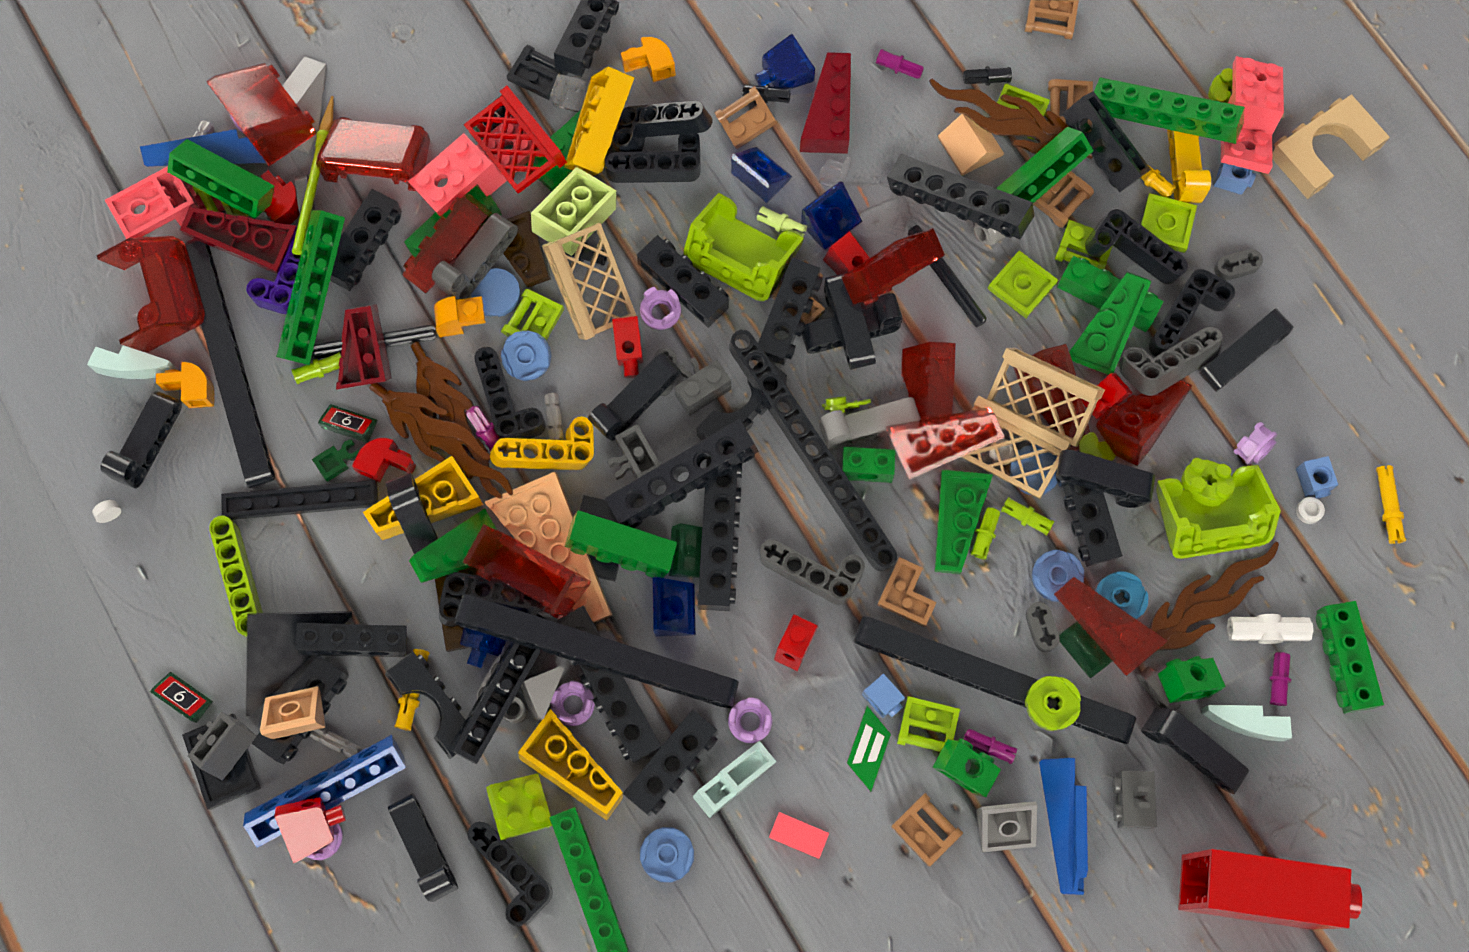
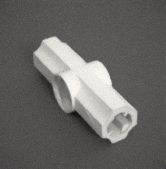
M1262 614L1257 617H1229L1227 624V635L1230 641H1258L1260 644H1278L1283 641H1310L1313 634V623L1310 618L1281 617L1279 614Z

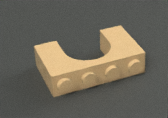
M1351 94L1344 100L1341 98L1337 99L1325 113L1323 110L1312 117L1309 124L1305 125V123L1299 125L1290 137H1281L1274 144L1275 149L1272 152V159L1300 192L1309 199L1325 188L1334 177L1331 171L1315 154L1312 145L1314 137L1322 134L1335 135L1343 139L1362 161L1380 150L1390 137Z

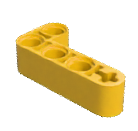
M1167 129L1172 183L1176 187L1174 200L1186 203H1202L1211 187V174L1209 170H1202L1199 136Z
M586 417L575 418L566 430V440L502 438L492 448L490 460L495 466L501 468L582 470L588 465L594 455L593 424ZM574 427L583 429L585 435H578L574 431ZM500 449H503V450H504V454H508V455H507L506 457L503 456V453H502V452H499ZM523 450H531L535 458L526 457ZM554 450L558 452L560 459L552 458L549 451ZM575 451L582 452L585 460H579L575 456Z

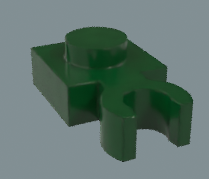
M352 439L345 441L340 450H337L333 445L312 459L327 482L349 469L345 462L348 460L355 461L359 450H356L354 453H348L349 448L355 445Z

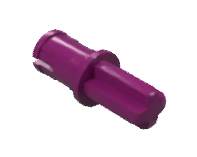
M883 49L880 50L876 59V64L894 70L895 74L901 72L916 79L922 76L924 70L923 66L905 60L903 55L900 57Z
M473 406L466 412V415L477 430L476 435L483 439L491 452L495 443L500 438L494 430V424L489 423L480 407Z
M1276 652L1274 654L1273 673L1269 677V680L1272 681L1271 705L1287 706L1288 683H1291L1292 679L1289 678L1291 656L1285 652Z
M968 729L963 737L964 740L974 746L973 748L1008 762V764H1012L1016 755L1014 753H1017V748L997 741L995 736L990 738Z

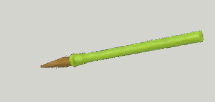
M331 96L319 126V131L316 133V149L292 248V253L295 255H301L325 150L331 139L330 130L333 125L334 96Z

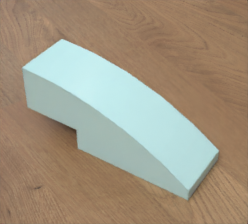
M124 345L119 354L95 347L87 364L96 373L124 379L156 378V373H165L169 369L177 370L169 360Z
M1208 705L1201 709L1202 714L1213 722L1248 737L1271 741L1292 739L1290 717L1263 716V706Z
M758 741L700 788L693 798L710 818L777 761L762 743Z

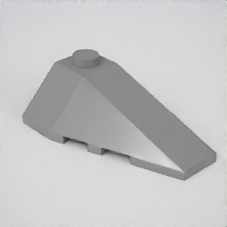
M307 57L301 60L267 106L258 125L266 140L307 154L311 153L316 143V133L319 131L320 114H322L323 108L322 95L325 90L327 71L325 63Z

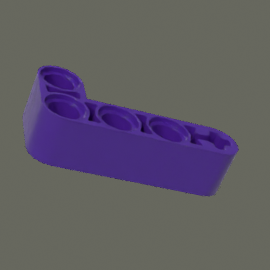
M296 232L275 282L263 278H254L247 284V294L260 308L280 314H287L295 279L289 281L291 276L296 275L300 261L298 259L299 255L292 253ZM265 290L264 294L257 296L259 291ZM288 297L287 301L280 303L282 298Z

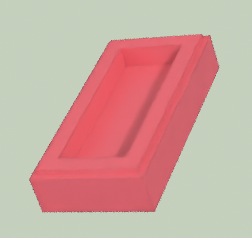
M779 812L769 838L819 859L829 833Z

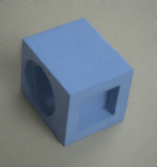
M1221 163L1214 187L1242 195L1247 187L1251 188L1256 173H1253V170ZM1233 173L1238 174L1240 178L1234 176Z
M1329 456L1305 461L1296 468L1305 497L1315 495L1317 499L1331 495V490L1338 486ZM1313 475L1319 476L1322 484L1317 483Z
M884 673L862 693V696L882 718L888 714L892 718L903 708L900 703L903 702L905 697Z

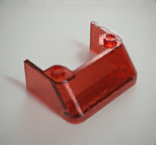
M174 236L128 238L96 255L97 260L122 270H126L139 262L141 265L151 303L139 310L137 315L139 329L119 339L121 345L148 353L191 331L203 322L205 316L187 249L181 239Z
M483 524L463 560V563L477 568L476 574L489 581L492 577L499 579L542 603L545 606L544 611L557 619L559 615L565 617L592 582L517 539Z

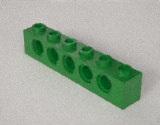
M1102 77L1099 78L1094 90L1111 116L1117 119L1233 144L1237 143L1244 125L1245 107Z
M322 210L311 211L276 355L278 358L310 365L345 217Z
M573 807L549 817L597 952H630L578 809Z

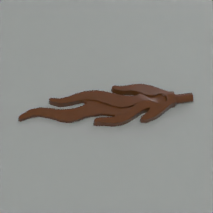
M933 78L929 80L934 90L944 98L968 102L983 109L990 117H985L969 107H956L954 112L966 115L987 132L1001 136H1027L1036 139L1039 143L1028 140H1015L1012 142L1013 146L1021 147L1031 153H1038L1068 127L1059 116L1051 111L1044 113L1048 119L1047 121L1035 106L1022 98L1005 94L1000 97L1003 102L1019 107V109H1013L995 102L980 90L948 89L940 85ZM1092 154L1087 156V158L1092 159Z
M419 342L413 343L410 347L418 360L416 363L417 394L426 396L430 400L433 397L437 406L450 413L449 416L439 415V420L459 424L474 435L469 427L465 410L468 411L474 406L473 402L466 395L452 388L447 383V381H451L461 386V380L451 370L433 362L430 357L426 356ZM424 409L427 416L436 419V413L429 409ZM477 438V440L479 441V443L481 444V446H482V447L487 451V453H488V450L486 449V447L484 446V444ZM464 444L470 450L476 462L489 467V460L483 459L469 445ZM465 472L467 478H473L472 475H469ZM479 477L482 486L487 492L502 499L503 496L493 486L491 479Z
M379 383L370 385L369 389L382 398L391 423L400 436L405 439L409 438L406 429L407 424L415 444L425 455L443 462L446 458L433 451L432 446L440 448L451 455L467 474L496 480L509 495H513V489L509 480L501 472L476 462L465 451L462 444L469 445L483 459L490 460V454L487 453L468 429L453 422L431 418L425 415L422 409H429L438 415L449 416L450 413L447 410L440 408L428 397L421 394L388 391Z
M1274 542L1268 552L1261 557L1231 564L1223 572L1219 580L1204 591L1194 594L1198 587L1210 580V574L1190 583L1178 595L1168 618L1166 615L1170 603L1165 602L1156 611L1143 644L1129 654L1130 660L1133 663H1137L1150 652L1185 648L1197 641L1206 632L1213 630L1215 624L1212 623L1203 625L1192 632H1186V629L1194 623L1226 615L1237 608L1249 590L1255 584L1262 582L1264 577L1250 578L1233 594H1228L1230 588L1241 576L1266 566L1274 558L1279 543Z

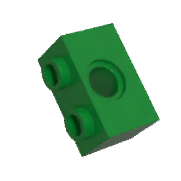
M844 447L841 469L850 481L892 483L895 475L896 450Z
M1196 656L1187 661L1174 659L1166 663V668L1158 673L1170 703L1210 698L1226 687L1214 658L1201 659L1200 656Z
M961 738L958 741L947 739L932 768L972 794L987 797L1001 768L993 764L994 759L982 752L978 754L973 751L974 746L968 741ZM969 760L971 766L969 771L967 772L965 766L967 761Z

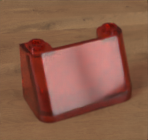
M265 63L215 75L206 81L269 166L317 134L312 126L315 120L307 110L302 112L278 81L277 78L280 75L272 64L267 66Z
M340 117L332 122L318 153L316 165L326 182L337 183L339 175L341 178L346 179L347 174L391 178L394 184H399L402 181L408 184V191H416L408 181L425 167L430 138L428 133L424 131V128L418 125H411L409 127L354 121L346 117Z

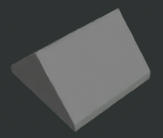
M559 666L530 678L521 685L520 689L533 720L541 721L544 719L564 668Z
M1036 801L985 806L976 810L982 852L1036 847Z

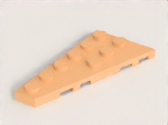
M556 472L513 489V495H509L506 492L502 494L503 497L501 499L495 497L484 502L574 610L584 605L593 623L612 616L589 554H575L570 548L564 547L574 516Z

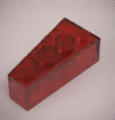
M470 194L463 196L462 199L457 197L449 206L451 213L448 217L444 218L442 216L433 227L437 231L431 238L426 236L418 246L421 249L416 257L411 255L403 265L406 270L402 275L425 294L435 285V282L432 280V273L435 267L442 261L449 264L454 261L466 246L467 241H470L480 229L482 222L493 213Z
M934 228L895 240L841 278L853 305L861 302L868 305L879 299L878 295L891 291L893 286L904 282L908 277L945 256V253Z
M990 407L886 426L909 480L1005 437L996 415Z
M1075 577L1053 594L1125 676L1130 674L1167 642L1166 639Z

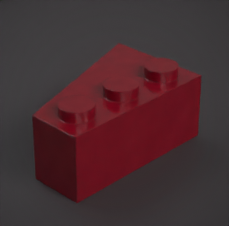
M377 304L346 309L336 390L392 379Z

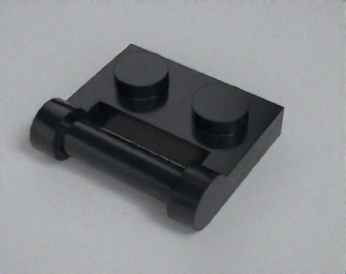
M526 45L507 74V79L530 92L550 100L563 77H566L568 72L556 69L554 59L535 51L534 47ZM534 60L552 70H555V73L553 74L528 61Z

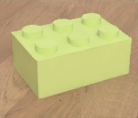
M576 167L531 212L532 232L548 242H554L597 223L602 224L616 210V190ZM593 231V232H591V233H588V236H587L586 240H587L595 231ZM582 236L576 238V240L581 241ZM571 241L562 244L564 252L571 256L577 251L579 246Z

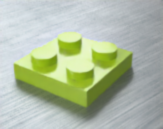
M1149 193L1141 225L1173 250L1185 253L1188 248L1197 205Z
M1019 250L988 285L987 289L1027 319L1057 284L1058 279Z
M538 773L491 784L486 787L500 840L552 826L549 818L551 817Z

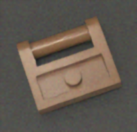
M1030 0L1025 32L1032 33L1033 30L1062 35L1065 39L1072 40L1079 0ZM1035 17L1067 22V26L1035 21Z
M1050 80L1048 82L1050 111L1059 116L1067 125L1064 116H1060V91H1067L1068 109L1081 97L1093 91V81ZM1088 119V124L1091 127L1092 122Z
M755 86L749 89V93L725 109H719L714 112L736 149H739L777 124V121ZM753 101H756L757 106L729 123L727 118Z
M1070 171L1033 204L1048 215L1058 227L1063 228L1068 222L1070 215L1085 199H1089L1094 194V190L1089 184ZM1073 188L1078 190V194L1062 211L1055 208Z
M924 793L891 828L930 867L963 832L959 827L955 828L929 801L931 798ZM921 808L948 835L944 841L917 814Z

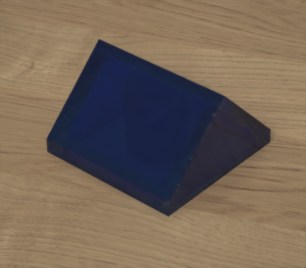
M758 147L734 153L731 157V173L766 203L792 178L788 172Z
M842 181L836 183L802 209L801 224L807 225L806 231L824 250L863 222Z
M653 577V631L655 637L696 635L695 584Z

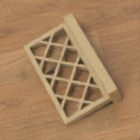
M601 223L542 245L579 339L588 340L594 337L595 334L612 328L613 323L612 321L609 322L610 317L624 318L637 316ZM597 231L600 239L597 248L584 244L588 233ZM582 236L581 241L576 240V238ZM571 241L579 245L574 258L565 254L562 244ZM583 247L595 252L590 265L578 260ZM599 254L608 259L609 264L605 272L594 267ZM576 263L588 268L583 282L575 279L573 275ZM592 270L604 275L599 289L587 284ZM608 277L616 280L618 285L615 295L603 291ZM585 287L597 291L592 305L583 300L582 295ZM601 294L613 298L608 312L596 307ZM617 301L625 304L628 314L621 317L612 314ZM595 310L606 314L603 325L594 328L591 320Z
M1006 348L1002 357L1004 361L987 400L1070 442V445L1078 446L1098 400L1102 398L1105 389L1017 348ZM1009 365L1017 368L1021 379L1009 383L1006 376ZM1037 377L1040 379L1043 389L1031 394L1027 379ZM1022 382L1027 396L1015 400L1010 386ZM1058 387L1063 390L1066 400L1054 404L1049 390ZM1006 388L1010 402L1002 405L994 401L997 392ZM1045 393L1049 407L1037 410L1033 396ZM1069 393L1075 395V397L1071 398ZM1081 398L1090 402L1085 413L1076 414L1072 401ZM1028 399L1033 413L1021 414L1017 402ZM1067 403L1072 417L1060 422L1055 407ZM1051 409L1055 424L1046 426L1042 424L1039 413ZM1074 420L1077 428L1074 438L1065 435L1061 424ZM1057 426L1058 431H1056V430H1054V429H1052V428Z
M978 396L971 413L949 451L1041 499L1057 471L1060 452L1062 450H1069L1070 442ZM976 415L986 419L987 429L977 432L973 431L971 423ZM990 422L997 426L991 427ZM970 428L971 433L966 434L967 430ZM1005 429L1009 431L1011 440L996 444L993 431ZM990 432L993 445L979 449L975 436ZM1013 434L1017 435L1019 438L1014 439ZM973 438L976 450L965 453L957 449L962 440ZM1024 440L1030 442L1034 452L1019 456L1015 443ZM1012 444L1016 457L1001 461L998 448ZM1036 446L1042 448V450L1037 451ZM995 449L999 462L990 465L982 462L980 453ZM1049 452L1057 456L1053 465L1042 468L1038 455ZM977 454L979 460L972 456ZM1035 456L1039 469L1024 473L1021 460ZM1018 461L1021 474L1012 477L1006 475L1003 465ZM1000 466L1001 471L995 469V467ZM1049 471L1048 474H1047V476H1046V478H1045L1043 472ZM1041 473L1043 483L1037 491L1028 486L1026 477ZM1023 478L1024 483L1018 481L1017 479Z

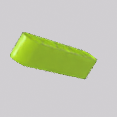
M223 515L217 516L211 521L209 531L236 629L247 638V613H263L240 529L228 517ZM229 525L228 532L224 535H220L221 529L224 526ZM231 549H236L235 555L227 559V553ZM242 572V579L237 583H233L234 576ZM249 596V603L245 607L240 608L241 600Z

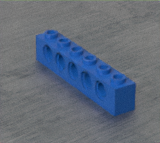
M390 735L244 814L243 827L256 848L282 835L275 819V808L277 806L321 798L325 809L329 810L405 769V757L393 736Z

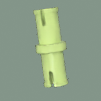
M762 206L759 210L762 214L757 215V221L774 227L775 231L779 233L791 231L804 237L805 234L801 232H806L807 225L798 223L788 218L787 214L783 213L781 215L765 206Z

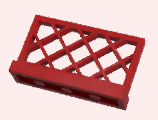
M505 86L500 90L502 96L463 125L517 194H519L557 165L561 168L567 161L559 148L511 89ZM503 105L506 108L505 117H494L495 111ZM480 122H487L485 132H475L473 127ZM492 123H503L502 132L490 133ZM508 124H519L518 134H508ZM489 138L500 139L498 149L488 148ZM505 139L516 140L514 150L504 149ZM522 140H532L531 151L520 150ZM502 155H513L512 164L501 165ZM518 156H530L528 166H517ZM535 157H545L548 160L541 167H533ZM515 172H527L526 178L519 184H516L514 181Z

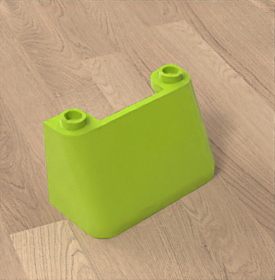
M718 193L691 223L683 255H686L692 261L694 267L755 300L766 301L788 269L791 259L798 253L804 238L791 231L782 232L777 240L736 219V204L730 198Z
M1259 465L1242 466L1236 469L1232 475L1235 482L1234 492L1229 500L1222 501L1221 505L1208 506L1196 502L1192 499L1193 494L1188 489L1186 492L1183 490V486L1178 479L1167 478L1157 481L1156 493L1169 547L1175 558L1184 559L1258 547L1269 543L1273 539L1281 510Z

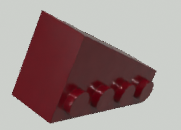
M827 52L801 136L800 152L848 154L850 140L851 53Z
M190 207L180 231L186 236L278 275L297 226Z

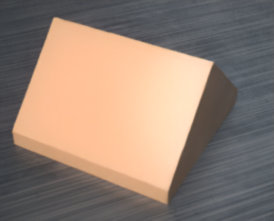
M961 114L938 135L939 141L961 176L1004 155L1003 150L992 133L981 128L964 114Z
M318 686L265 698L260 726L261 735L276 739L326 728Z

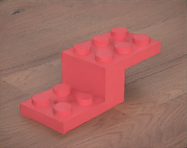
M1236 56L1233 62L1232 95L1228 104L1245 107L1244 125L1236 144L1221 141V163L1269 174L1273 167L1272 134L1284 113L1283 67L1273 63L1267 64L1251 58Z
M503 123L496 127L491 133H501ZM508 124L507 133L518 134L519 124ZM463 133L408 182L439 216H442L475 186L488 197L507 180L479 144L475 145ZM489 138L488 148L498 149L500 139ZM505 139L504 147L513 145L512 150H514L516 140ZM522 140L520 150L531 151L532 140ZM502 155L500 164L511 165L513 155ZM518 156L517 166L527 164L530 156ZM448 179L445 186H437L440 180Z
M168 166L105 200L123 234L130 243L174 219L182 226L190 207L206 210L200 196L196 195L193 186L168 173ZM211 196L218 211L225 210L221 201ZM137 206H146L144 212H142L141 214H134V210Z

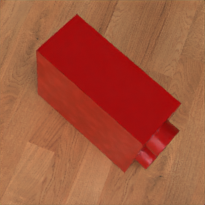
M1209 849L1182 855L1178 910L1305 929H1349L1350 918L1357 919L1361 913L1362 890L1359 884L1351 883L1352 869Z

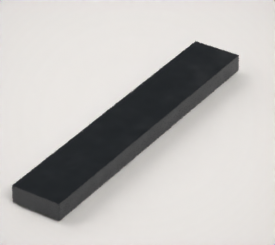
M376 480L221 494L222 515L231 520L368 508L378 503Z

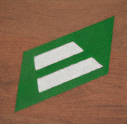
M867 706L847 764L871 792L891 733Z

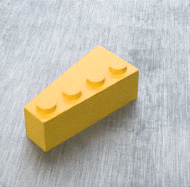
M609 66L591 77L568 152L565 168L574 170L578 167L591 176H595L603 171L605 156L612 143V137L634 77Z
M452 456L414 479L431 523L484 505ZM388 496L363 511L370 525L382 540L404 533Z
M550 709L519 750V759L607 821L622 801L623 792Z

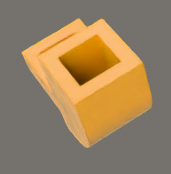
M642 37L641 47H632L621 52L622 66L625 73L648 66L653 82L676 76L675 63L671 51L660 39Z
M455 296L444 298L434 305L436 331L439 337L464 334L463 326L486 323L482 296L456 300Z
M181 362V371L169 369L165 373H156V384L164 391L181 390V401L188 408L214 406L213 383L195 364Z

